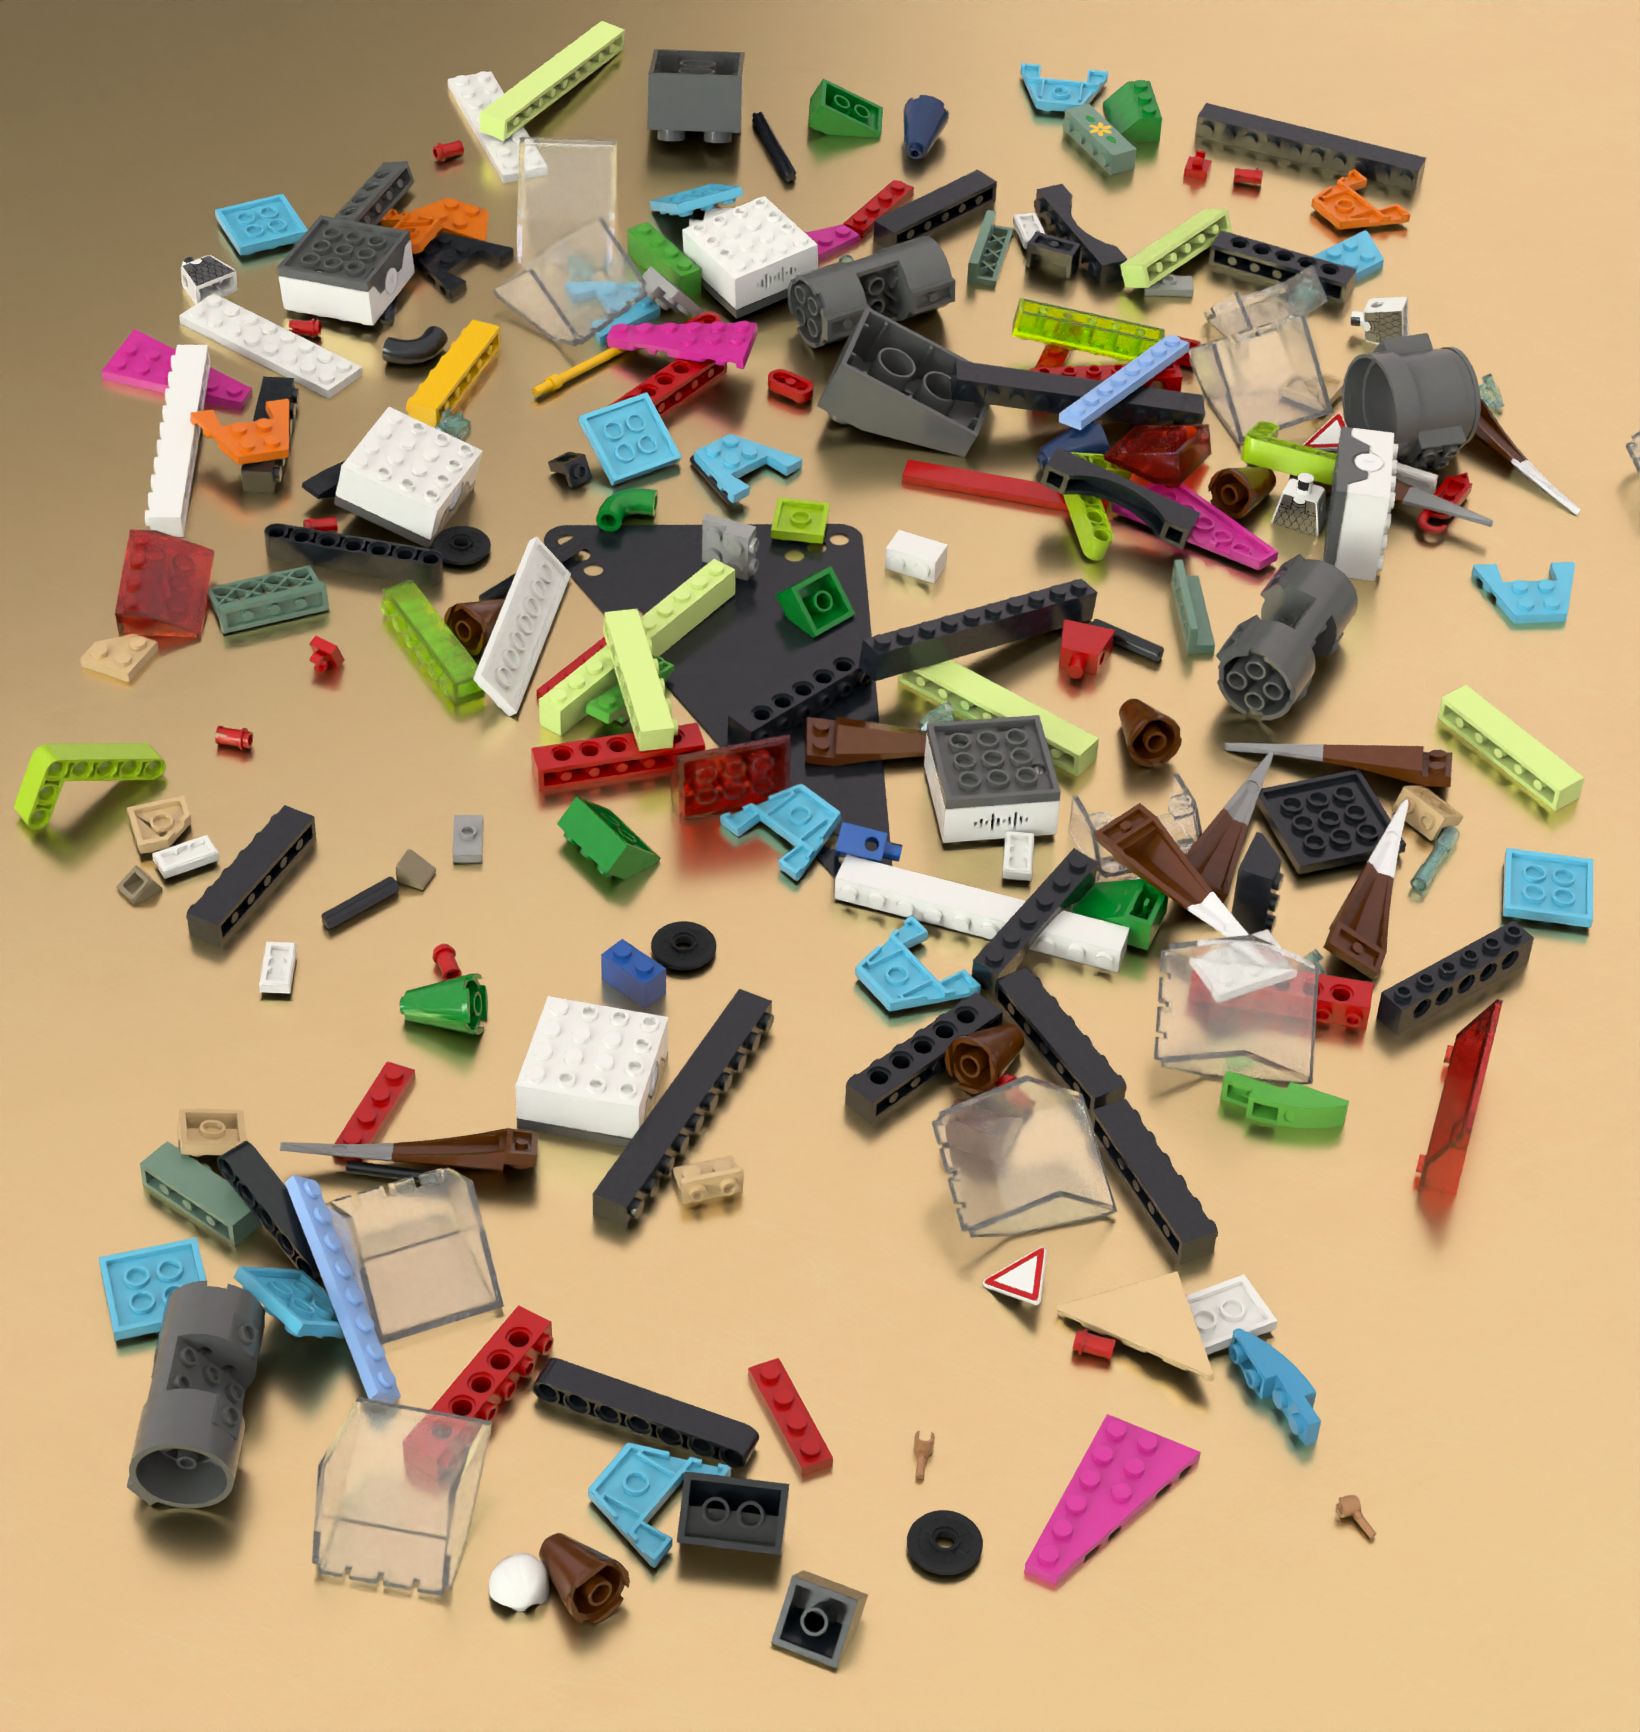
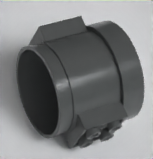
M1428 333L1383 339L1372 353L1361 354L1355 357L1349 364L1345 374L1342 407L1346 426L1352 428V430L1353 428L1394 433V444H1398L1396 458L1398 463L1420 470L1430 467L1441 469L1446 467L1449 461L1475 435L1480 419L1481 398L1475 371L1466 355L1455 347L1433 349Z

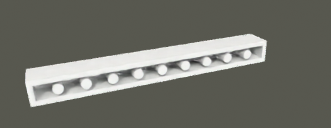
M177 345L176 354L171 356V369L173 372L168 373L170 388H166L165 391L167 405H163L162 414L164 422H160L161 439L157 440V454L159 456L154 457V471L156 474L151 475V489L153 492L148 493V507L150 510L145 511V525L150 526L152 537H184L201 429L199 425L194 426L191 423L190 413L204 410L211 365L208 345Z
M847 854L835 880L834 899L907 918L913 915L916 920L987 939H992L1026 902L1021 899ZM1062 911L1047 925L1029 950L1118 973L1127 949L1130 928Z

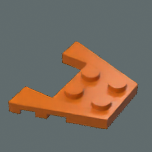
M1355 169L1349 171L1346 178L1341 177L1338 179L1334 187L1329 186L1312 198L1311 207L1339 230L1407 223L1410 221L1411 215L1398 203L1378 210L1355 191L1366 187L1367 178Z
M390 209L380 221L384 227L409 231L412 254L422 252L443 227L439 218L420 214L417 216L418 218L411 217L410 212L406 211L402 212L401 215L398 214L396 209Z
M289 399L266 402L265 410L270 419L262 418L257 421L244 423L235 422L224 426L220 424L213 409L190 413L191 423L194 426L199 425L207 438H213L217 441L218 448L237 465L288 458Z

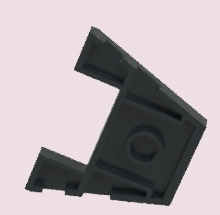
M443 232L431 240L422 252L412 254L413 263L427 277L431 276L435 280V284L440 289L444 288L446 295L453 299L467 289L466 281L455 276L456 273L480 257L501 266L514 257V249L508 246Z

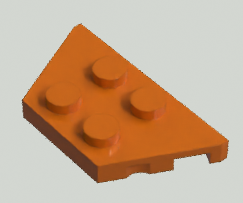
M445 198L410 211L411 217L418 218L417 216L420 214L439 218L443 227L437 234L444 232L486 242L489 224L488 210L460 202L456 199Z

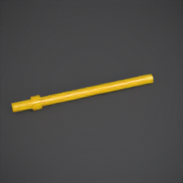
M611 347L560 374H553L547 377L545 382L532 388V393L535 397H538L548 391L553 392L561 388L563 383L627 350Z

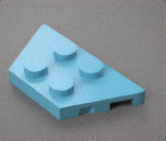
M1366 230L1312 256L1357 269L1355 281L1383 268L1384 264L1383 256Z

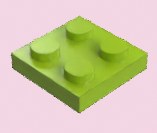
M778 497L771 527V538L823 544L830 512V503Z

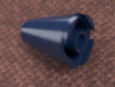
M920 95L916 99L910 98L905 104L903 111L904 150L913 159H922L928 154L949 119V111H946L944 108V103L928 95Z
M1092 421L1081 430L1070 427L1040 447L1036 458L1040 468L1044 469L1058 447L1067 452L1106 454L1110 447L1100 422L1095 424Z

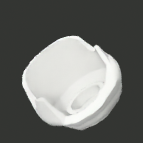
M516 1553L503 1559L492 1571L488 1583L489 1593L493 1600L520 1612L525 1611L534 1604L542 1605L547 1600L550 1590L549 1576L544 1564L534 1555L528 1553Z

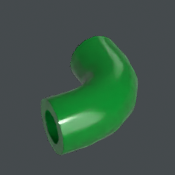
M631 488L607 497L598 510L596 516L597 525L605 531L614 532L621 527L623 519L629 515L655 516L658 505V490Z

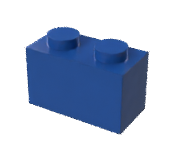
M621 939L601 954L602 980L642 1008H648L666 994V968L624 939Z

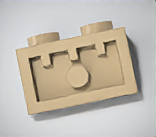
M1419 785L1404 786L1392 808V811L1396 813L1401 803L1408 799L1409 803L1405 821L1429 840H1436L1442 828L1459 826L1464 817L1428 788Z
M733 1156L672 1168V1178L681 1204L700 1202L705 1199L743 1192L744 1172L742 1167H737Z

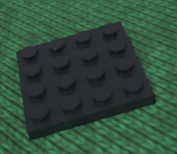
M1359 769L1262 788L1256 801L1298 874L1369 860L1391 822L1390 817ZM1402 837L1398 854L1405 852L1406 843Z

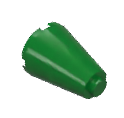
M478 973L459 976L407 990L404 997L400 999V1012L402 1015H405L408 1021L471 1035H479L484 1030V1027H479L481 1020H486L488 1015L487 989L485 985L479 984L478 979H482V976Z

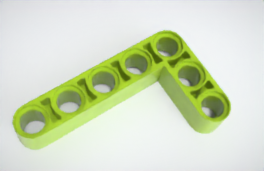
M1259 421L1246 433L1240 458L1242 461L1298 476L1301 473H1309L1314 477L1313 481L1332 485L1337 454L1278 439L1280 427L1271 422Z
M1070 452L1130 480L1135 469L1134 462L1126 456ZM1076 494L1063 495L1084 555L1095 561L1104 559L1113 540V532L1101 499Z
M149 743L42 744L32 753L15 800L14 808L28 827L34 830L41 829L49 823L64 782L153 780L164 773L166 762Z

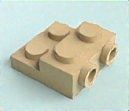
M179 1109L177 1135L181 1155L195 1157L222 1155L246 1141L243 1110Z

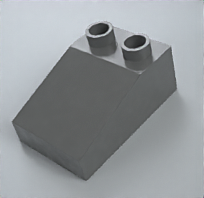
M654 49L648 73L647 129L658 130L657 138L663 141L685 140V131H704V141L731 142L732 132L741 133L745 52Z
M866 306L840 353L817 407L827 411L828 415L840 424H851L863 431L965 457L978 436L989 404L952 399L950 380L955 361H970Z

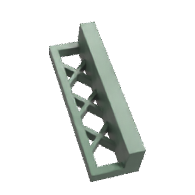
M986 211L968 263L967 283L996 287L1014 232V228L995 225L996 211ZM994 234L1004 235V237L997 238ZM998 247L1000 250L993 252L991 248ZM993 260L996 263L989 265L986 262ZM988 273L992 276V278L980 275Z
M1174 560L1171 586L1187 654L1214 653L1215 642L1199 576H1186L1183 560Z

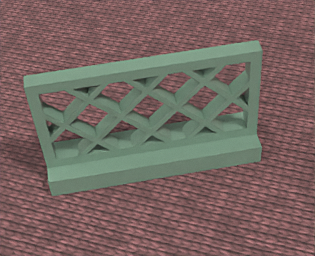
M310 565L205 588L206 596L220 620L223 634L329 610L326 585L324 582L319 581ZM288 585H293V586H296V587H295V588H290V587H287V586H288ZM262 591H267V592H269V593H268V594H264V593H261V592H262ZM237 596V597H242L243 599H242V600H238V599H234V598Z

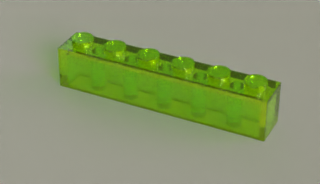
M1020 298L1013 319L1012 336L1023 340L1042 342L1046 345L1065 347L1069 350L1088 352L1097 356L1111 357L1119 361L1131 362L1165 338V329Z
M411 579L382 589L383 601L380 602V606L384 616H388L391 619L396 632H400L403 635L408 648H412L415 651L418 661L427 667L432 680H436L439 683L444 696H448L454 705L484 696L485 691L473 680L478 665Z

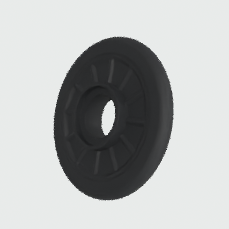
M470 526L447 528L437 534L432 543V549L442 554L443 561L453 565L476 563L489 553L491 547L489 537L483 531ZM458 544H466L467 546L458 547V546H455V545H458Z
M688 921L673 922L663 926L654 934L651 941V950L654 957L661 964L677 970H691L705 965L713 958L717 947L714 935L706 927ZM685 942L689 943L691 946L689 948L682 949L677 947L676 945Z
M938 1510L924 1514L912 1524L907 1535V1547L912 1559L923 1569L939 1575H954L968 1570L978 1561L983 1549V1539L976 1524L968 1517L954 1511ZM940 1537H948L953 1540L954 1545L949 1548H943L938 1546L935 1541Z

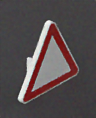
M1337 413L1303 445L1323 451L1337 452L1341 427H1347L1342 414Z
M1045 1247L1036 1249L983 1281L985 1288L1038 1305L1042 1298L1047 1258Z

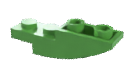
M652 655L653 659L657 658L658 676L663 678L665 683L674 671L675 665L665 661L662 657ZM619 684L588 702L586 714L607 724L614 720L621 723L629 720Z
M1227 1070L1223 1078L1220 1099L1247 1108L1246 1118L1293 1128L1316 1129L1344 1126L1349 1105L1348 1100L1291 1081L1287 1089H1283Z

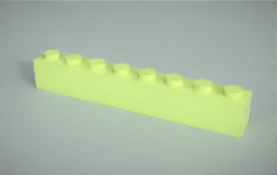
M952 660L898 675V681L971 720L1039 715L1052 763L1075 776L1081 774L1097 759L1098 737Z

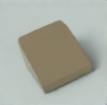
M408 849L396 865V880L399 883L423 890L435 874L436 868L416 852Z
M137 865L116 886L133 904L147 899L162 889L153 878Z

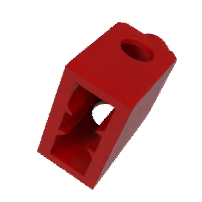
M1064 619L1059 667L1067 670V674L1075 679L1081 678L1083 674L1097 675L1112 653L1115 630Z

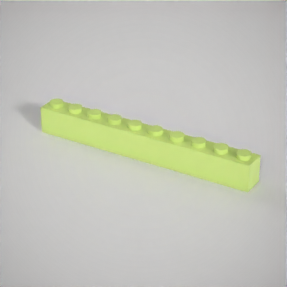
M604 21L592 27L501 97L482 109L479 116L481 121L480 131L503 141L622 51L625 29Z
M713 559L640 618L646 622V638L652 641L654 656L663 654L735 595L734 568ZM607 645L539 699V721L541 726L559 736L564 735L588 715L586 714L588 702L619 684Z

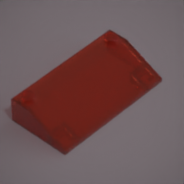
M1496 999L1457 1033L1454 1046H1447L1443 1063L1449 1064L1427 1154H1420L1416 1172L1422 1173L1419 1183L1421 1187L1453 1195L1457 1194L1503 1000Z

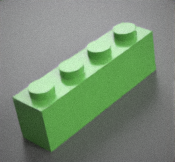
M641 223L638 226L627 229L628 254L644 269L648 270L652 266L689 298L701 293V268L650 223Z

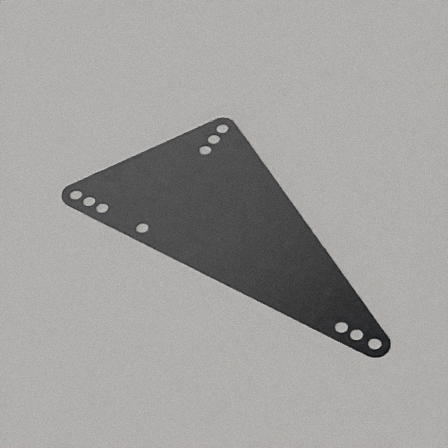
M748 524L756 526V538L759 539V546L756 552V559L759 561L757 572L755 575H751L748 581L735 578V595L659 656L675 665L674 671L665 682V685L767 801L769 800L768 796L802 783L841 812V821L830 836L839 837L842 822L888 833L886 841L890 842L883 760L839 766L805 763L806 721L801 722L785 734H781L765 746L751 753L728 737L729 714L849 643H852L861 650L863 639L872 637L863 536L860 531L845 524H827L823 542L827 549L822 553H813L807 548L811 543L771 538L772 524ZM562 525L549 530L544 536V545L550 551L561 545L558 543V539L562 536H577L580 540H583V550L589 552L590 557L584 561H577L571 557L562 564L571 573L572 579L603 614L610 611L638 609L645 615L708 564L702 562V525H621L614 532L605 531L598 525ZM835 534H843L849 538V541L844 545H836L830 541V537ZM796 550L802 552L804 558L800 561H789L785 558V554ZM588 565H599L603 568V572L599 575L591 576L584 572V568ZM832 566L855 615L813 638L787 619L775 594L817 571ZM871 680L868 684L861 686L848 696L841 698L828 708L811 716V718L835 720L837 716L880 723L876 681ZM867 842L865 844L867 850H877L875 843ZM823 845L816 858L836 879L842 864L838 860L839 857L834 856L836 849H830ZM882 858L881 864L892 866V860Z

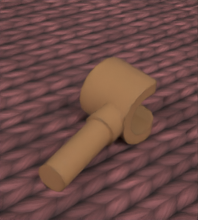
M917 1431L914 1437L913 1448L918 1459L915 1477L917 1479H924L927 1457L933 1454L935 1435L931 1432V1439L922 1441L919 1439L920 1431Z
M1348 1495L1338 1499L1340 1503L1336 1504V1510L1341 1518L1353 1516L1370 1539L1373 1538L1377 1533L1364 1518L1359 1498L1355 1495Z

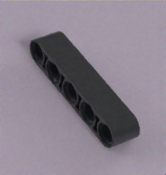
M244 1141L219 1156L217 1164L223 1176L298 1270H303L313 1280L321 1276L288 1189L250 1142Z

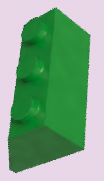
M1136 80L1126 82L1103 102L1107 121L1130 143L1160 142L1162 116L1150 81Z
M576 796L557 823L565 832L563 836L572 844L579 845L582 848L580 853L590 861H595L598 864L597 870L608 878L616 876L626 879L658 863L661 859L610 809Z

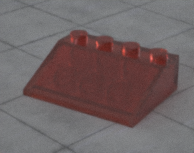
M1209 424L1136 425L1104 454V460L1154 484H1165L1167 488L1178 487L1212 454Z
M130 529L115 609L119 634L201 638L214 562V550L157 530Z
M790 735L677 755L671 775V800L679 822L743 810L742 806L750 803L758 805L768 801V796L790 788Z

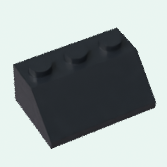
M1256 832L1238 869L1231 912L1233 917L1249 935L1267 929L1270 933L1273 932L1277 919L1273 912H1276L1280 901V895L1276 894V891L1280 890L1284 874L1280 873L1282 860L1263 833Z
M685 1471L677 1542L781 1555L784 1548L790 1484Z

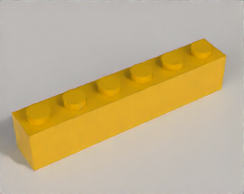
M472 320L462 330L459 338L451 344L448 352L440 358L437 366L430 371L427 379L419 385L416 393L408 399L406 411L409 412V416L438 429L501 347L500 326Z

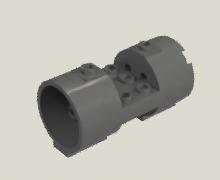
M921 236L882 248L874 255L848 263L837 262L796 275L794 279L790 280L788 285V305L790 314H795L800 325L796 329L801 338L809 346L817 348L849 338L866 306L893 321H902L943 308L949 303L955 302L956 280L951 275L947 258L939 244L929 236Z
M1301 554L1283 563L1260 595L1265 599L1261 608V619L1256 614L1240 623L1216 655L1220 661L1217 668L1219 669L1218 687L1227 702L1244 715L1249 712L1261 716V720L1277 719L1285 715L1294 702L1296 703L1304 698L1308 693L1306 689L1311 683V678L1315 671V659L1323 654L1329 656L1339 648L1338 642L1344 635L1343 631L1357 611L1358 597L1349 578L1335 566L1320 560H1305Z
M207 1281L192 1282L177 1288L167 1299L154 1354L151 1386L147 1402L141 1412L127 1483L129 1490L150 1505L160 1502L179 1508L207 1507L224 1500L233 1489L245 1430V1422L242 1416L245 1391L255 1378L265 1328V1311L263 1306L253 1295L237 1286L228 1284L226 1289L207 1286Z

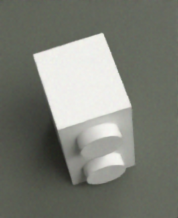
M898 530L886 547L885 569L935 583L946 566L948 544Z

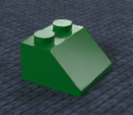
M832 566L817 571L775 594L787 619L813 638L855 615Z

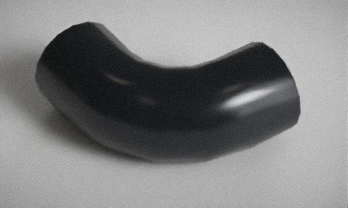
M437 326L428 327L422 336L412 340L388 337L383 346L382 357L384 361L395 364L412 365L424 363L435 358L448 343V337L445 331Z

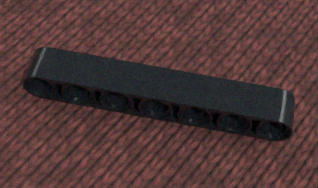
M280 523L270 524L264 530L266 554L273 559L429 586L438 585L444 579L443 556L437 550Z
M558 1358L547 1360L532 1387L535 1395L547 1403L736 1469H742L746 1466L759 1441L758 1432L750 1425Z

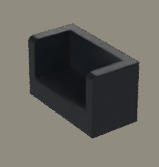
M1036 231L1027 243L1025 267L1031 268L1036 259L1067 267L1066 278L1071 279L1079 268L1081 244Z

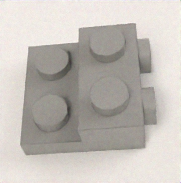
M652 266L639 279V282L645 287L643 292L653 301L658 298L656 303L666 311L671 308L677 314L681 311L686 316L689 313L697 316L704 312Z
M706 514L702 520V562L709 563L716 559L734 568L735 578L748 581L750 576L755 575L759 564L758 559H756V552L759 546V539L756 538V526Z

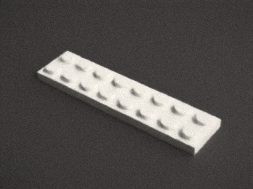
M482 71L467 76L459 75L448 79L449 90L503 183L548 175V167L524 126L504 141L480 131L481 121L479 116L482 109L504 94L491 71Z
M214 293L179 315L180 324L284 377L294 378V382L328 399L362 376L361 366Z
M538 537L528 542L473 678L478 686L508 716L518 712L571 576V573Z

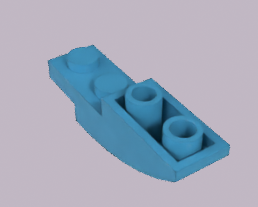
M1240 1328L1233 1330L1229 1354L1235 1364H1239L1244 1372L1248 1386L1251 1389H1255L1261 1400L1272 1396L1275 1406L1279 1410L1282 1409L1287 1417L1291 1431L1295 1435L1298 1434L1305 1446L1317 1442L1321 1420L1313 1410L1316 1391L1310 1382L1292 1362L1271 1345Z

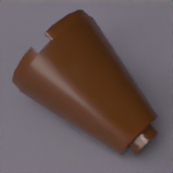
M1260 466L1222 469L1216 472L1210 480L1208 492L1211 491L1212 494L1210 502L1232 519L1243 518L1274 489L1276 476L1271 469Z
M505 599L458 603L448 608L444 615L443 625L444 630H449L451 637L447 639L456 652L469 657L479 655L485 650Z
M1129 699L1122 704L1119 710V717L1129 754L1139 765L1154 767L1153 764L1159 762L1164 764L1177 754L1182 738L1180 737V727L1174 719L1139 699Z
M1006 1023L955 1038L945 1051V1064L951 1077L955 1075L960 1082L958 1086L971 1094H983L991 1090L1024 1047L1025 1040L1022 1031L1016 1025Z
M563 1533L553 1534L542 1543L539 1558L544 1564L568 1612L578 1622L583 1623L584 1620H590L592 1623L600 1622L610 1616L624 1600L621 1593L624 1586L629 1588L630 1579L628 1571L619 1561Z

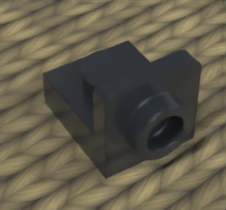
M567 452L548 462L551 472L562 473V475L566 476L569 487L574 488L592 479L585 454Z

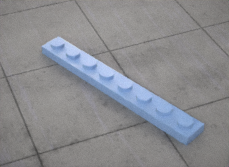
M1167 335L1060 412L1059 423L1079 430L1083 429L1189 351L1190 342L1181 340L1178 336Z
M293 1175L285 1182L367 1396L370 1401L393 1404L401 1398L396 1385V1378L390 1370L385 1357V1350L375 1332L374 1322L370 1318L364 1304L363 1294L357 1286L353 1276V1269L348 1263L342 1248V1241L336 1233L332 1222V1215L327 1209L321 1194L322 1190L316 1180Z

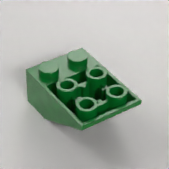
M1143 879L1095 883L1078 903L1073 904L1069 912L1129 927L1127 944L1148 951L1167 912L1169 897Z

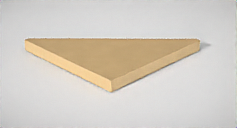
M1178 1271L1057 1306L1058 1314L1062 1318L1068 1317L1080 1322L1083 1327L1104 1336L1107 1334L1122 1341V1344L1143 1353L1147 1351L1163 1358L1164 1362L1185 1371L1188 1369L1204 1376L1205 1380H1215Z

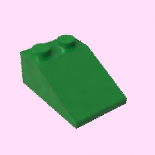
M822 79L810 97L808 126L827 135L873 138L881 136L883 107L830 81Z

